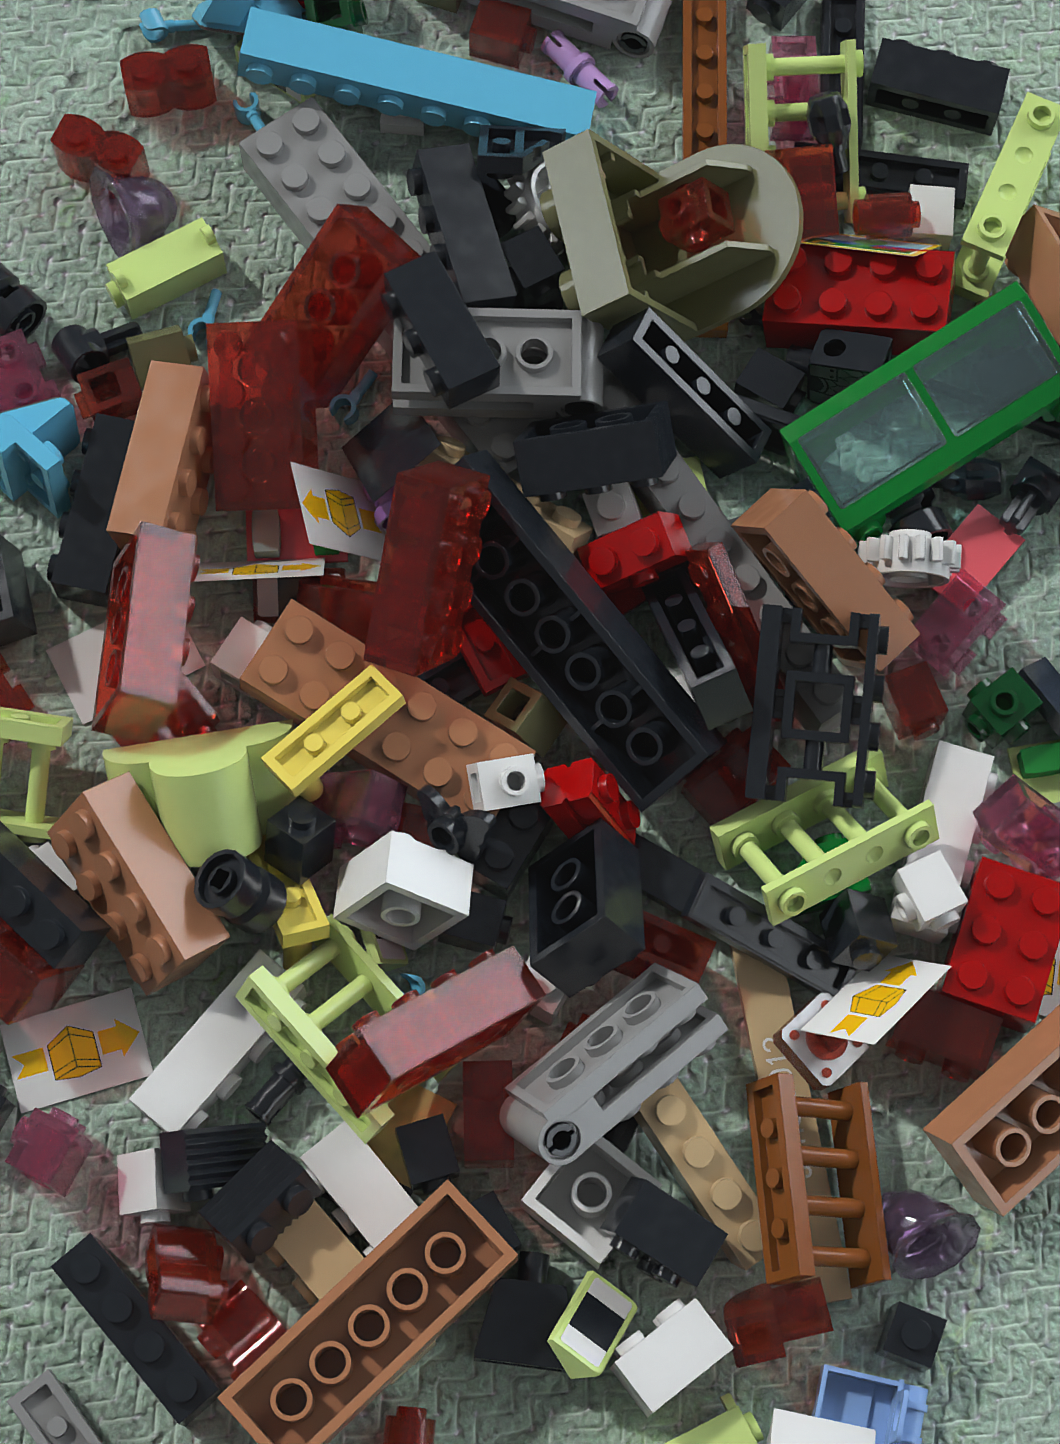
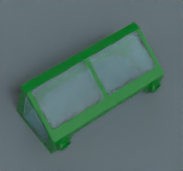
M1015 281L779 430L791 469L799 481L808 478L818 496L827 505L832 516L829 519L835 527L839 526L846 530L853 537L857 546L859 541H867L868 537L879 538L886 521L885 514L1039 417H1042L1046 422L1054 420L1060 422V347L1028 294Z

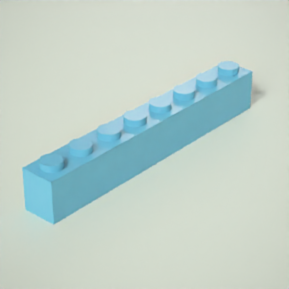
M250 7L237 71L238 76L246 77L256 84L265 85L271 83L284 86L298 94H317L333 98L338 103L348 106L358 104L377 109L388 116H408L420 119L423 123L430 126L445 125L461 129L475 137L480 135V125L566 129L565 140L586 129H590L597 93L594 90L255 7Z

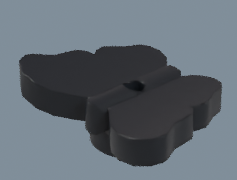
M425 784L419 789L417 796L422 806L423 816L428 822L426 826L427 833L433 846L436 849L446 850L450 855L457 853L460 859L474 863L482 856L484 849L488 845L486 840L491 837L492 827L497 822L496 817L490 812L483 810H469L461 813L459 806L454 805L450 807L440 793L429 784Z

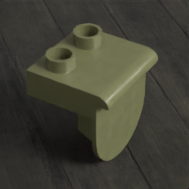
M586 129L542 152L551 188L541 193L540 207L551 232L556 238L564 242L570 269L561 273L559 277L562 298L568 310H580L582 317L592 322L600 323L603 328L609 331L613 325L650 307L686 342L755 309L776 291L793 266L803 233L804 217L801 196L788 170L771 155L758 148L742 144L718 145L702 150L660 172L654 171L590 129Z

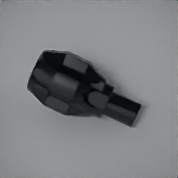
M825 91L815 94L808 99L806 113L810 134L823 148V152L828 155L832 174L844 173L849 170L845 149L848 148L847 141L851 128L848 105L838 91Z
M976 457L934 483L931 487L943 488V492H950V494L967 501L987 500L1000 495L1002 492V464L986 457Z

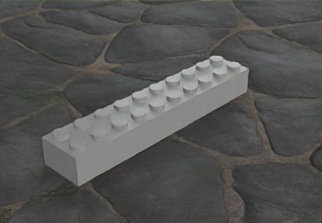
M310 97L239 142L243 169L393 361L394 320H391L387 315L380 294L385 293L384 273L430 253V245L315 99ZM556 411V418L564 417ZM436 416L450 436L466 446L467 452L472 454L486 449L504 469L505 473L517 482L521 481L513 441L531 422L546 420L544 418Z

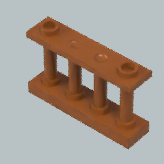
M775 1073L746 1084L766 1283L768 1285H785L816 1276L815 1266L848 1268L850 1289H859L892 1280L868 1082L860 1081L829 1092L828 1099L796 1096L793 1074ZM798 1117L831 1120L834 1148L801 1145ZM803 1166L836 1168L840 1197L807 1195ZM809 1216L842 1218L845 1247L813 1246Z

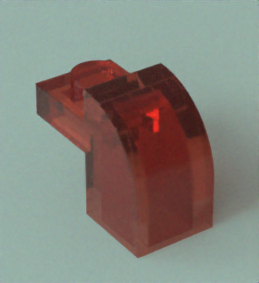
M820 1277L774 1288L767 1283H763L736 1294L723 1307L724 1322L729 1341L734 1347L732 1353L736 1368L787 1357L784 1342L834 1331Z

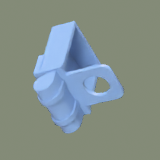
M824 1364L820 1368L812 1416L876 1430L875 1444H922L920 1435L924 1413H927L928 1405H926L928 1389L905 1384V1380L902 1379L891 1380Z

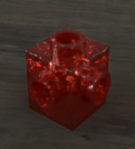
M700 177L691 183L680 185L674 192L658 199L661 215L659 228L664 239L689 254L702 252L708 249L711 244L735 232L729 193L704 177Z

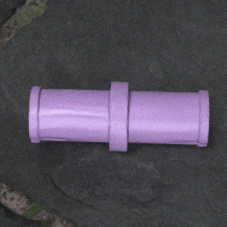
M555 30L551 33L552 37L556 40L555 43L548 36L545 38L541 45V51L548 55L564 71V78L571 85H578L581 88L597 91L595 105L598 108L608 105V102L603 98L604 95L611 102L618 93V87L595 66V59L588 52L581 53L565 37L561 30Z

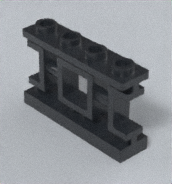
M763 604L745 797L748 799L786 802L788 778L835 782L834 807L864 809V800H874L876 771H870L867 768L869 751L878 752L881 723L872 722L873 703H883L885 674H876L878 655H887L889 626H881L880 614L870 613L868 615L851 612L849 636L802 632L803 608H784L782 605ZM784 624H791V644L814 645L812 672L787 670L785 689H778ZM860 630H868L862 696H855V676L831 674L834 647L859 649ZM797 683L844 687L840 733L793 729ZM775 719H782L780 736L782 739L805 741L803 769L778 766L776 786L769 785ZM851 726H859L853 793L845 792L847 773L822 770L825 743L850 745Z

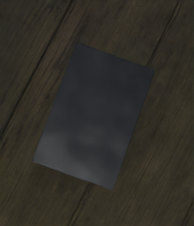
M392 402L341 448L371 500L375 503L440 446L441 443L423 416L393 415Z

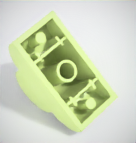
M293 719L105 749L102 754L107 780L130 772L188 867H201L207 858L225 849L236 850L243 856H247L262 844V835H266L267 820L296 799L265 767L261 759L262 756L294 730Z

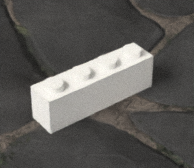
M939 740L930 758L918 804L928 799L934 804L940 839L904 857L901 868L941 850L960 887L967 889L975 864L974 861L967 859L971 843L977 845L980 843L986 824V817L979 816L983 799L991 800L997 783L998 774L991 772L995 756ZM894 890L889 915L895 932L935 944H940L948 932L955 934L960 920L934 933L931 926L917 933L912 922L906 923L901 918L894 903V897L897 896Z
M261 949L129 1098L138 1110L164 1132L204 1128L210 1119L206 1112L218 1098L223 1102L226 1101L241 1084L243 1079L239 1074L252 1060L255 1064L259 1063L273 1047L275 1041L235 997L248 976L262 965L275 977L280 976L286 971ZM300 984L289 994L304 1011L307 1004L303 1000L306 998L307 993L304 985Z
M345 1121L300 1157L307 1168V1173L321 1189L320 1196L326 1192L338 1208L331 1212L339 1225L349 1236L358 1231L369 1245L362 1252L365 1257L418 1208L416 1203L368 1144H364Z

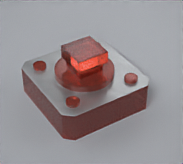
M823 992L812 997L773 1034L774 1045L813 1090H823L831 1086L869 1049V1044L800 1031L833 998L830 993Z

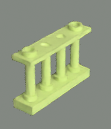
M856 39L840 42V55L774 58L773 53L766 54V43L743 46L745 145L768 153L784 167L823 166L830 164L828 155L823 152L822 147L776 149L775 145H769L768 127H774L775 122L807 121L808 102L775 104L774 99L767 100V81H773L774 76L841 73V96L848 105L851 119V128L847 141L848 148L845 149L849 170L843 173V192L800 194L803 212L844 210V223H860V214L866 213L867 207L865 186L859 187L857 77L863 76L864 56L862 50H856Z
M1027 92L961 239L960 244L962 247L955 261L956 281L954 294L974 302L989 297L1005 261V254L1022 216L1026 213L1060 132V104Z
M0 707V779L4 744L9 742V739L27 742V747L32 749L26 812L0 809V821L12 833L17 834L21 841L44 843L47 839L51 840L47 832L59 819V817L45 815L51 751L56 750V746L61 747L72 736L74 718Z
M878 749V752L869 751L867 770L876 771L874 800L872 801L890 820L869 831H866L846 810L847 807L833 806L835 782L800 779L787 787L786 802L760 800L709 826L716 857L723 868L727 871L746 861L766 884L761 887L768 920L773 926L800 914L811 906L940 839L934 804L929 799L907 810L886 788L889 785L883 753L880 749ZM857 750L822 768L823 771L847 773L845 792L853 793ZM828 818L847 838L848 842L824 853L804 830ZM787 839L807 863L783 875L763 851Z
M331 913L327 916L330 924L329 938L313 941L317 947L278 977L272 976L262 965L248 976L235 997L366 1144L395 1115L388 1107L390 1101L426 1071L439 1083L457 1065L461 1058L454 1051L450 1040L435 1030L361 947L352 930L334 919ZM331 962L349 984L311 1014L305 1013L289 993ZM363 998L382 1020L343 1051L338 1050L323 1034L322 1029ZM395 1034L414 1057L376 1088L370 1087L355 1070V1066Z

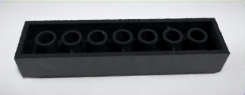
M486 449L463 456L400 517L609 773L614 775L618 785L641 813L662 799L728 743L717 728L708 730L694 700L529 500L524 498L523 493Z

